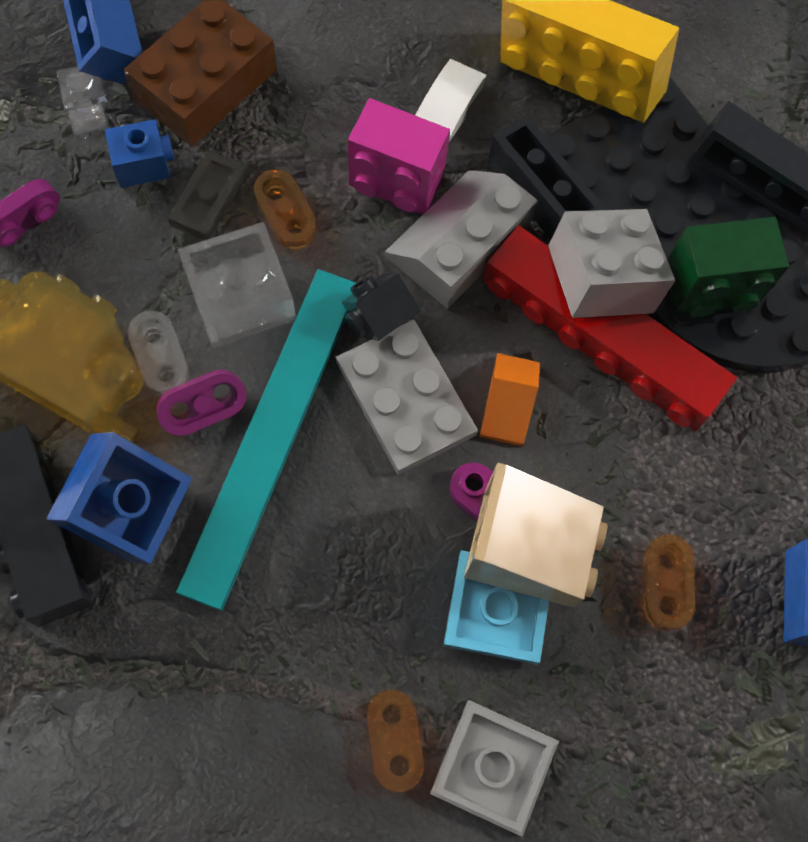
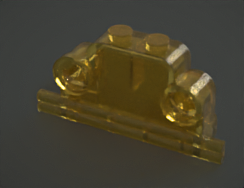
M30 272L24 275L16 286L8 280L0 279V382L90 434L114 432L133 442L139 433V429L118 418L116 414L126 401L134 398L140 392L144 383V374L137 360L123 346L124 334L114 316L117 309L109 301L98 295H94L91 299L80 293L79 287L74 282L60 274L53 278L44 272Z

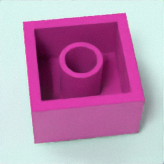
M369 98L348 138L349 186L354 187L365 196H377L393 202L396 207L403 211H415L424 214L429 209L445 175L450 129Z

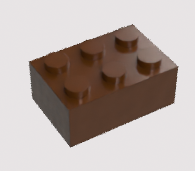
M204 0L124 69L133 99L192 147L277 70L274 42L271 37L224 0Z

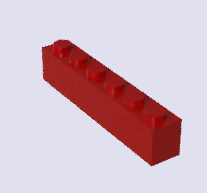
M519 225L487 262L483 281L487 283L488 288L493 294L501 299L508 298L522 308L523 313L528 319L534 323L544 324L557 333L562 343L571 349H579L593 359L595 365L601 371L608 375H616L630 385V389L636 396L645 401H653L667 411L668 417L681 427H689L696 432L710 417L737 379L735 375L647 314L572 318L548 245Z

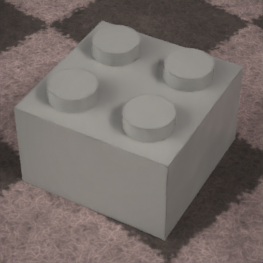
M647 209L566 211L548 245L572 318L654 313L675 282Z

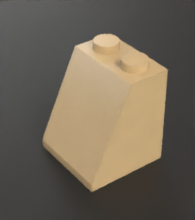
M497 463L485 489L463 578L575 608L584 600L585 596L591 597L595 589L598 569L592 568L591 565L594 551H601L607 534V523L601 522L604 506L508 465Z

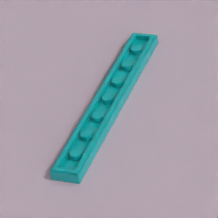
M317 269L176 591L179 596L218 611H223L344 325L345 315L348 312L342 301L352 295L350 288L356 282Z

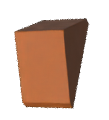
M497 353L479 437L523 447L539 388L540 362Z

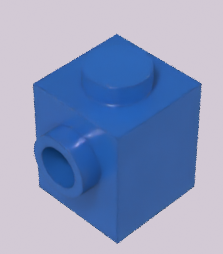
M156 119L105 129L111 164L121 188L170 178L167 161L175 160L169 135H160Z

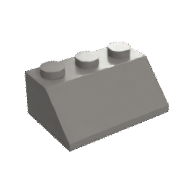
M469 170L384 252V256L448 309L485 272L489 259L519 225L526 230L531 225L538 200L506 174Z

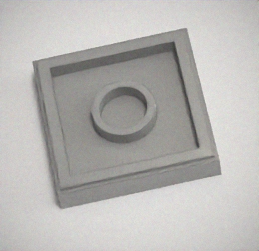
M468 700L429 794L523 837L559 741Z

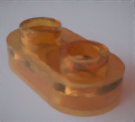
M277 169L262 173L254 183L255 200L276 240L288 249H301L308 246L316 236V219L294 178L289 173ZM273 194L283 195L279 200L270 199V196ZM292 227H300L302 229L300 233L296 234L288 232Z
M672 534L661 535L654 539L646 547L643 554L644 613L653 626L664 631H673L686 625L692 619L695 612L693 551L684 539ZM660 554L670 556L673 562L672 568H665L660 564ZM664 599L671 602L674 609L672 615H666L661 611V600Z
M386 690L377 694L372 699L367 711L374 771L377 780L383 787L394 792H404L413 788L420 781L424 771L416 709L412 700L403 692ZM387 706H395L400 710L401 719L398 723L391 725L383 720L382 712ZM395 756H403L408 761L409 768L403 776H396L390 770V761Z

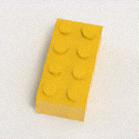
M502 0L500 62L515 70L541 79L548 84L579 95L586 100L612 109L621 115L644 123L667 91L680 27L611 0Z

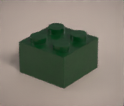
M776 217L686 227L667 259L675 282L668 291L673 314H690L691 317L698 318L708 316L716 310L732 308L734 312H746L758 307L790 267Z

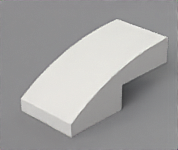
M450 59L434 81L415 116L449 128L450 141L463 124L469 106L483 89L487 75Z

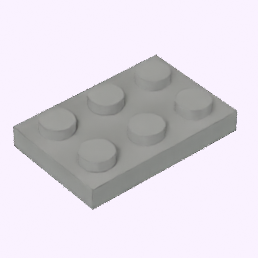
M414 319L399 326L379 341L369 340L336 356V363L397 475L477 436L478 429Z

